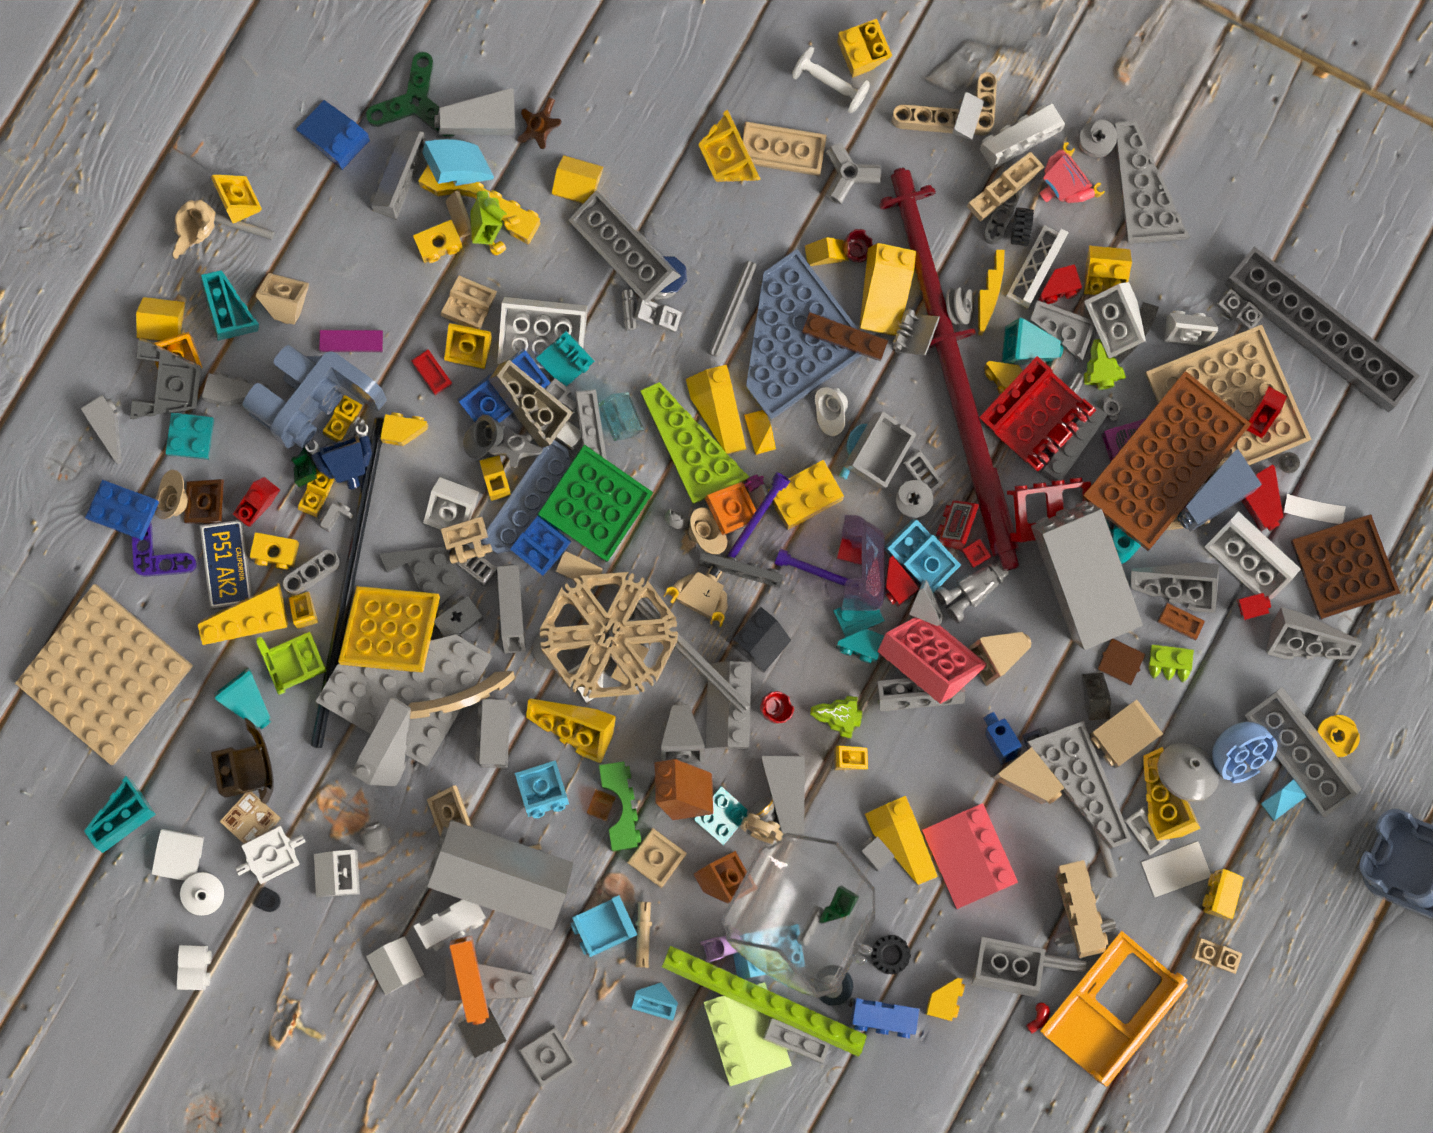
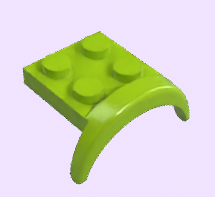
M311 632L271 649L268 648L262 637L256 638L278 695L286 693L285 689L327 671Z

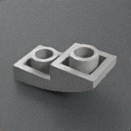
M1232 288L1228 289L1215 304L1247 330L1254 328L1264 316L1250 301L1245 302Z

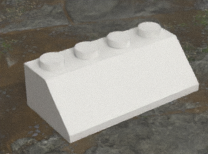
M1239 511L1205 546L1216 559L1254 594L1264 593V596H1268L1270 601L1300 571V568Z

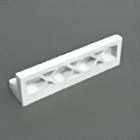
M1044 225L1006 296L1008 299L1029 308L1069 232L1063 229L1057 232ZM1045 232L1056 237L1053 244L1045 246L1043 241ZM1043 250L1045 260L1035 264L1033 254ZM1033 268L1036 275L1035 279L1026 281L1024 271ZM1024 286L1026 291L1024 299L1013 295L1015 288Z

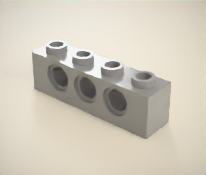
M910 678L878 681L877 693L880 712L965 703V686L953 697L940 704Z

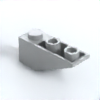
M221 372L209 373L202 398L205 402L225 407L243 403L254 384H250L248 380L236 377L235 380L227 378L228 375ZM260 383V384H262L264 387H266L267 389H269V388H268V385L263 384V383Z

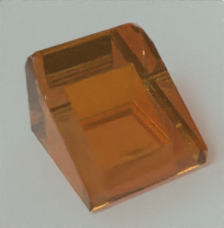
M596 790L587 814L607 821L616 797Z

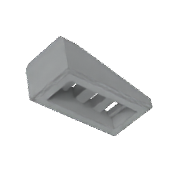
M916 449L901 461L914 480H920L924 483H928L933 478L936 480L929 486L932 493L944 484L921 450ZM918 458L919 461L911 466L910 463ZM920 466H925V468H923L918 473L915 472V470L918 469ZM929 471L930 475L921 480L920 477Z
M466 544L463 546L464 551L472 549ZM476 556V560L470 567L466 565L472 558L467 559V562L456 563L484 587L497 573V568L483 557L478 558ZM481 562V567L475 573L473 569ZM486 567L489 568L483 577L479 576Z

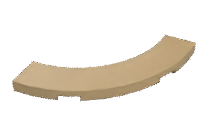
M514 671L494 672L481 683L447 697L412 702L408 705L411 707L410 719L429 717L431 712L436 711L448 713L490 697V692L495 689L500 691L511 683L515 678Z

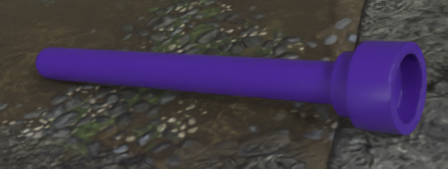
M779 472L775 473L772 478L771 489L738 537L727 557L735 558L779 490L786 489L790 483L786 476Z
M781 548L778 552L775 565L781 567L783 565H790L866 595L872 593V588L795 559L791 557V554H788V551Z

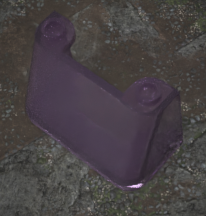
M845 515L842 525V538H847L852 543V549H862V578H851L845 583L844 597L841 598V610L875 611L880 609L884 602V533L861 516Z

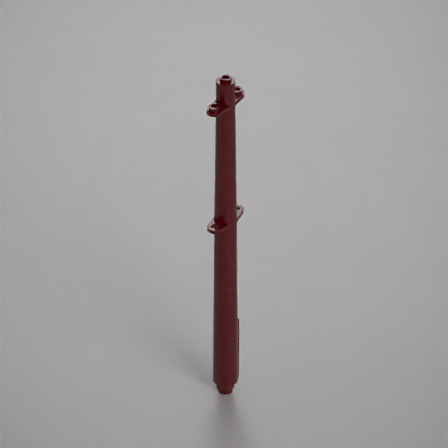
M898 168L890 176L896 198H882L879 207L881 210L899 206L910 250L916 251L914 266L927 315L940 317L933 335L934 339L931 340L929 348L936 347L992 556L1000 557L1003 571L1013 570L1020 567L1016 551L1020 550L1018 542L1011 541L1010 533L1014 532L997 468H993L957 343L959 340L975 335L976 332L975 329H968L954 333L916 203L918 200L935 195L936 191L935 188H932V185H926L916 192L911 171L905 168Z

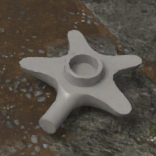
M505 426L503 430L504 443L489 450L490 454L508 457L512 468L518 466V461L521 458L539 455L543 452L541 447L530 443L533 438L529 432L525 435H518L512 432L508 426Z

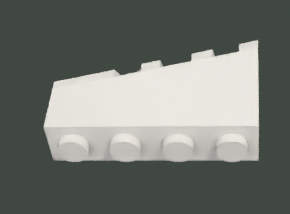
M1053 104L1047 107L1046 105L1040 106L1035 110V114L1021 117L1017 124L1012 127L1007 125L1000 130L998 135H990L982 141L980 151L992 170L1063 130L1065 123Z

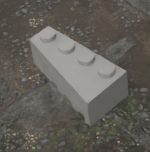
M445 957L446 1001H462L453 959ZM478 964L486 999L535 997L534 975Z

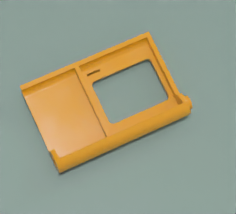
M1121 931L1040 1032L1099 1083L1107 1087L1188 987L1186 984L1187 979L1178 972L1176 974L1171 973ZM1130 953H1133L1155 971L1162 980L1131 1020L1124 1024L1101 1005L1095 996Z

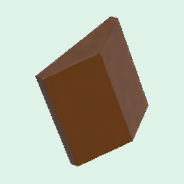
M223 479L186 482L188 503L185 508L184 523L214 524L222 522Z

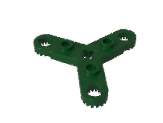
M419 52L413 57L406 94L373 105L367 110L366 117L370 125L379 127L415 115L439 133V128H435L434 119L435 115H438L440 107L428 98L434 66L433 58L429 53ZM425 58L429 61V64L423 68L417 65L418 60ZM413 98H417V100H422L419 102V106H415V104H410L413 102ZM375 111L383 114V117L378 121L371 118ZM441 135L445 138L454 137V135Z

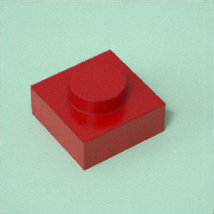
M981 539L962 550L972 568L991 558Z

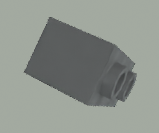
M461 596L452 603L453 607L448 610L444 608L436 614L434 623L444 637L455 634L461 636L484 618L468 596L465 598ZM454 614H457L458 616L462 614V616L460 617L461 621L459 623L456 620L453 621Z

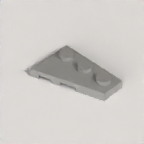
M1037 300L1030 322L1060 340L1063 348L1082 362L1095 327L1093 321Z

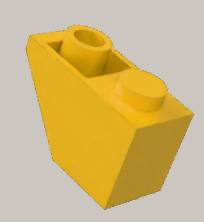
M988 361L984 366V374L990 381L995 382L1000 395L1023 371L1019 365Z
M392 412L391 415L385 414L380 439L382 443L405 446L428 430V423L419 416L405 418L400 413Z
M500 455L480 460L491 501L510 496L511 492Z
M955 978L930 993L925 1015L947 1021H952L953 1017L957 1018L960 1005H956L958 996L962 997L965 984H962L963 979Z

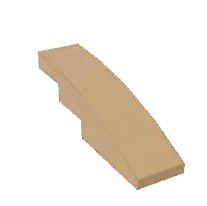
M1031 152L1003 172L997 180L987 186L966 207L979 221H982L1044 168L1043 164Z

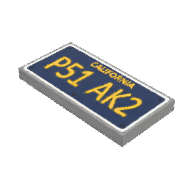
M236 520L201 525L200 531L210 609L230 607L253 596L243 522Z

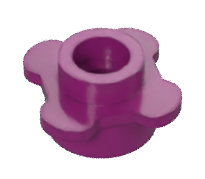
M756 474L746 479L747 483L744 484L745 488H748L749 492L754 491L764 484V476L759 477Z

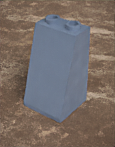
M1239 449L1230 455L1178 514L1180 516L1179 521L1185 529L1188 528L1190 532L1246 498L1262 485Z

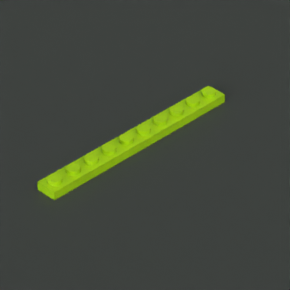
M669 947L662 964L663 968L859 1057L862 1053L867 1035L675 947Z

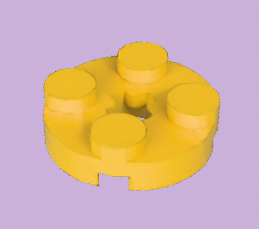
M1344 715L1330 716L1324 719L1317 727V732L1338 758L1345 757L1354 752L1360 741V735L1355 722ZM1340 731V736L1343 737V740L1336 742L1332 735Z

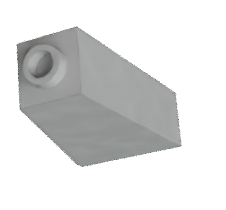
M506 89L439 108L438 115H435V128H439V135H513L515 130L514 89Z
M505 564L497 567L501 635L505 654L526 652L518 565Z
M762 756L761 763L770 795L773 798L774 810L780 825V831L783 835H786V839H799V835H804L805 756Z

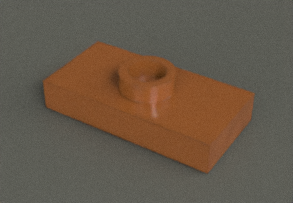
M1166 603L1157 623L1196 641L1205 621Z

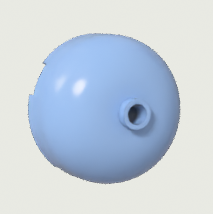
M1237 723L1227 728L1217 738L1212 750L1214 766L1224 780H1230L1232 783L1244 782L1260 773L1261 771L1258 768L1264 765L1267 760L1272 761L1277 751V741L1265 727L1258 723ZM1244 760L1249 765V767L1253 769L1248 773H1244L1247 769V765L1244 763Z

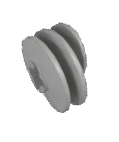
M1107 120L1091 121L1082 128L1078 143L1086 155L1100 158L1108 155L1113 150L1117 141V133L1113 124Z
M960 287L956 290L950 288L947 291V312L953 324H969L973 318L974 296L970 289L966 293Z
M910 480L903 483L896 494L898 509L905 516L911 518H919L926 515L931 510L934 502L932 490L926 483L920 480ZM912 493H915L916 496L920 495L919 504L914 505L913 502H909Z

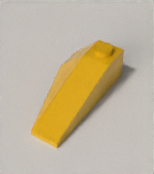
M727 365L706 369L686 378L692 403L698 409L701 417L707 423L722 449L727 454L746 450Z
M537 699L528 700L526 718L546 732L551 731L560 737V742L563 744L567 742L576 748L575 752L598 763L602 762L614 733L616 716L598 709Z
M1163 747L1143 756L1148 821L1157 841L1180 838L1201 829L1189 801L1173 795L1163 785L1159 777L1157 765L1158 759L1164 751Z
M906 796L865 813L873 835L885 844L901 867L917 885L938 877Z

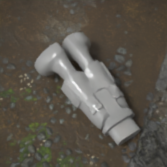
M998 561L994 565L989 564L987 567L960 578L956 582L957 587L951 590L940 587L936 590V595L944 607L961 594L965 595L963 599L946 608L948 615L955 622L959 623L964 619V609L969 605L975 607L984 601L987 595L1003 582V578L1008 576L1009 572L1007 570L1003 571L1001 561Z

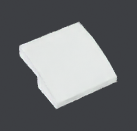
M161 829L152 875L185 881L189 876L197 873L204 837Z

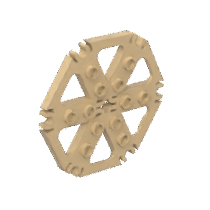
M629 572L579 576V579L574 578L575 588H570L567 583L565 584V591L561 587L540 628V638L546 637L549 639L547 642H541L542 653L569 690L574 683L573 692H576L579 687L585 688L583 691L584 697L589 694V698L639 694V691L644 692L643 682H648L651 686L654 685L652 677L657 683L678 641V632H671L669 630L671 627H677L676 617L648 580L644 586V578H641L639 583L633 582V573L630 575ZM611 584L619 586L620 589L608 613L590 591L593 586ZM641 598H648L661 615L660 619L629 621ZM565 604H572L587 625L556 627L555 621L562 607ZM613 629L612 634L614 637L610 636L605 642L604 632L608 633ZM659 642L664 648L656 665L648 668L630 644ZM589 648L576 674H570L557 658V653L561 650ZM610 656L628 679L625 686L602 688L598 685V680Z

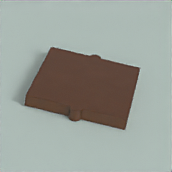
M1111 639L1106 652L1102 653L1103 658L1097 670L1131 686L1137 672L1141 671L1140 666L1146 654L1122 642Z

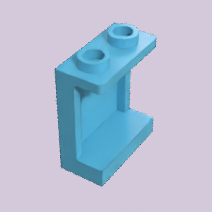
M619 895L588 911L573 916L574 922L570 923L575 935L580 934L582 942L579 944L584 955L589 954L590 957L637 936Z

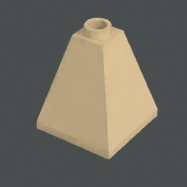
M1018 632L982 637L969 646L968 649L987 663L986 667L979 672L984 684L988 686L1003 676L1031 648V639L1027 634Z

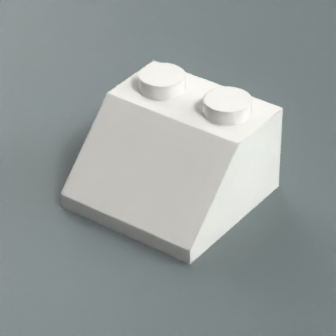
M440 477L431 491L423 523L441 530L469 521L475 509L479 492Z

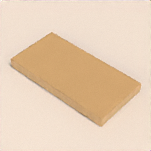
M745 122L742 140L755 166L820 176L827 135Z

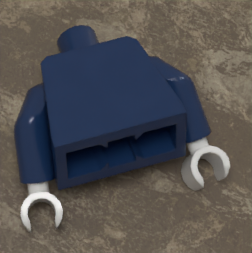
M365 424V432H359L357 425L356 436L319 448V444L314 440L315 449L309 450L306 444L305 448L312 454L311 457L318 471L329 479H335L337 483L346 481L348 489L359 487L358 476L365 474V467L369 465L372 455L370 439L367 436L368 425Z

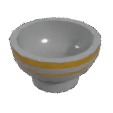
M772 796L763 797L755 802L747 811V816L749 813L759 816L762 821L767 823L772 821L776 817Z

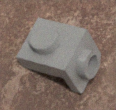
M332 503L329 510H325L319 521L321 522L320 526L322 529L330 532L340 514L351 520L353 515L349 512L350 508L341 503L338 506Z

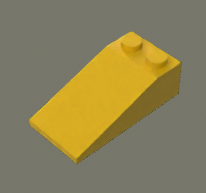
M876 243L868 248L859 329L896 336L897 330L901 329L899 324H902L901 321L905 312L914 272L916 251Z

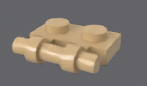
M483 517L441 529L446 549L455 548L456 554L449 556L452 564L457 562L464 563L467 562V559L476 556L478 558L484 557L486 553L492 552L490 544L484 546L481 544L482 539L488 538ZM473 542L474 549L464 551L462 545Z

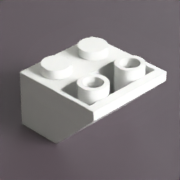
M356 850L314 854L316 898L360 894L358 852Z

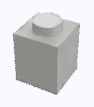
M870 837L861 845L864 849L860 853L876 871H879L895 857L878 837L874 840Z

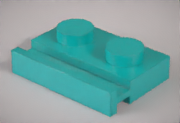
M872 593L833 610L845 638L885 621Z

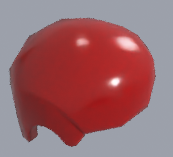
M773 691L762 698L760 710L767 721L777 724L785 723L792 718L794 706L791 704L788 695L780 691Z

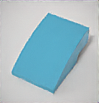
M460 140L425 141L422 153L438 184L453 181L455 186L492 180L494 178L477 145Z
M912 519L883 548L890 557L894 556L906 573L920 586L922 581L927 580L933 593L961 566L934 535H931L917 519Z

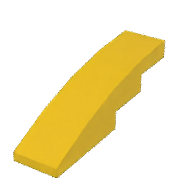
M996 250L994 254V270H988L986 274V290H980L978 293V336L983 335L999 296L1004 271L1005 250Z

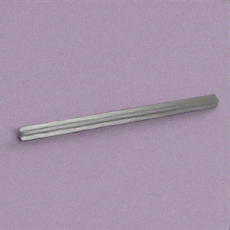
M613 584V586L619 591V586ZM644 598L638 601L635 608L647 620L660 619L661 615ZM673 627L669 629L671 632L676 631ZM678 633V641L675 648L740 713H746L751 707L750 704Z

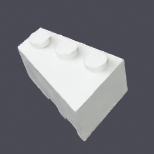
M461 900L441 913L431 916L427 921L414 925V928L425 948L437 951L446 946L445 941L448 939H458L465 935L464 930L470 927L474 930L483 925V920L486 919V916L480 905Z

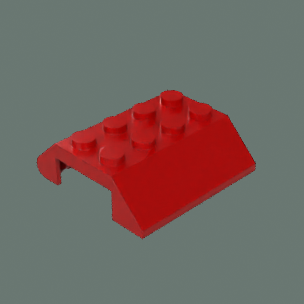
M1036 356L979 418L1023 461L1039 472L1044 466L1039 459L1045 463L1050 460L1045 453H1042L1043 450L1047 447L1056 454L1058 449L1053 444L1055 443L1061 448L1073 436V433L1068 428L1074 432L1078 430L1077 425L1071 422L1075 416L1085 423L1088 419L1082 413L1090 417L1096 409L1084 398H1080L1053 373V370Z

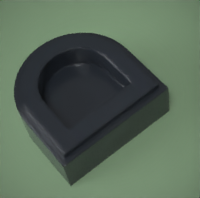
M264 887L255 907L266 912H274L280 907L281 898L275 891Z

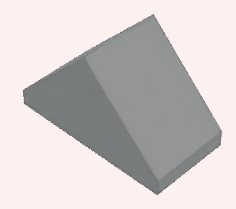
M924 580L909 615L938 626L941 625L944 615L927 580Z

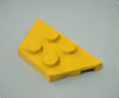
M724 111L721 120L717 125L714 124L709 134L698 144L715 181L760 180V176L729 111Z

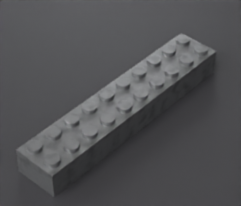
M1255 246L1224 283L1245 301H1250L1264 316L1388 413L1396 407L1420 377L1410 367Z

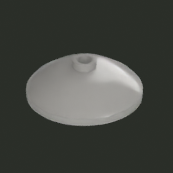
M1176 743L1170 745L1161 753L1157 765L1158 774L1163 785L1173 795L1186 801L1197 802L1209 798L1218 786L1219 773L1214 766L1212 758L1204 750L1192 744Z

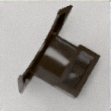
M244 718L246 729L254 738L256 745L239 750L230 747L211 752L218 794L227 798L258 790L260 802L267 804L274 790V778L269 752L260 729L248 718Z

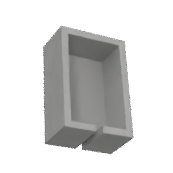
M876 412L871 417L844 467L874 487L886 488L917 434L903 424H897L898 421L885 412Z
M483 699L482 705H478V717L481 720V726H477V739L480 741V747H476V760L482 768L508 769L511 710L509 700Z

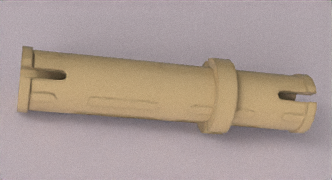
M637 902L635 967L649 968L650 926H652V922H650L651 902Z

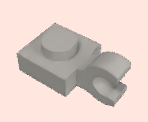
M554 379L545 390L575 414L577 406L576 402L569 398L572 393L571 390L557 379Z

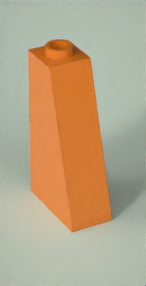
M472 935L450 940V950L467 1023L472 1022L473 1025L486 1022L485 1019L489 1018V1012Z

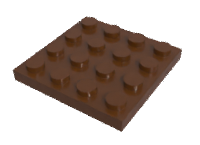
M1371 514L1291 540L1319 620L1400 594Z

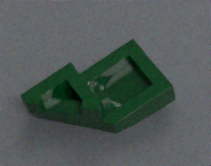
M305 447L298 456H293L290 460L295 465L293 468L294 482L298 487L317 479L315 463L311 457L312 454Z
M838 886L830 905L825 907L819 923L823 924L849 916L859 896L844 886Z

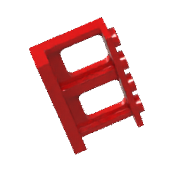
M1082 477L1070 478V482L1064 483V480L1051 481L1052 485H1046V482L1033 483V487L1027 488V485L1014 486L1015 490H1008L1007 495H1013L1016 521V532L1010 533L1011 541L1027 542L1036 540L1031 526L1037 523L1029 524L1027 522L1026 495L1045 493L1047 517L1049 519L1056 516V512L1064 509L1062 496L1064 489L1080 487L1082 495H1084L1091 487V481H1083Z

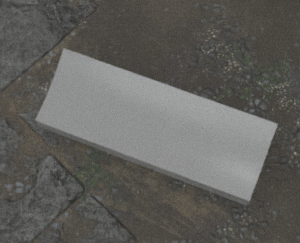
M596 190L569 219V222L646 303L670 283L681 277L609 199Z
M1283 687L1244 715L1249 722H1255L1265 727L1277 741L1276 757L1323 817L1329 815L1362 790L1361 786Z

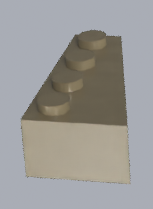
M510 360L500 363L488 379L541 448L551 445L573 414L572 411Z

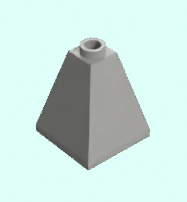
M676 702L671 708L661 745V761L676 759L684 763H704V743L691 708L686 702Z

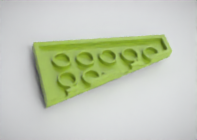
M660 382L640 391L692 504L705 500V497L711 493L740 482H745L749 478L747 473L729 457L722 447L692 418L687 410L677 402Z

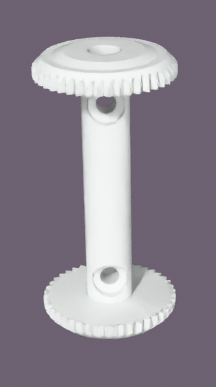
M807 48L795 65L792 73L793 78L797 79L803 70L809 71L812 76L845 96H850L852 102L848 112H855L869 90V81L866 80L860 89H854L851 84L820 65L813 64L810 59L814 48Z

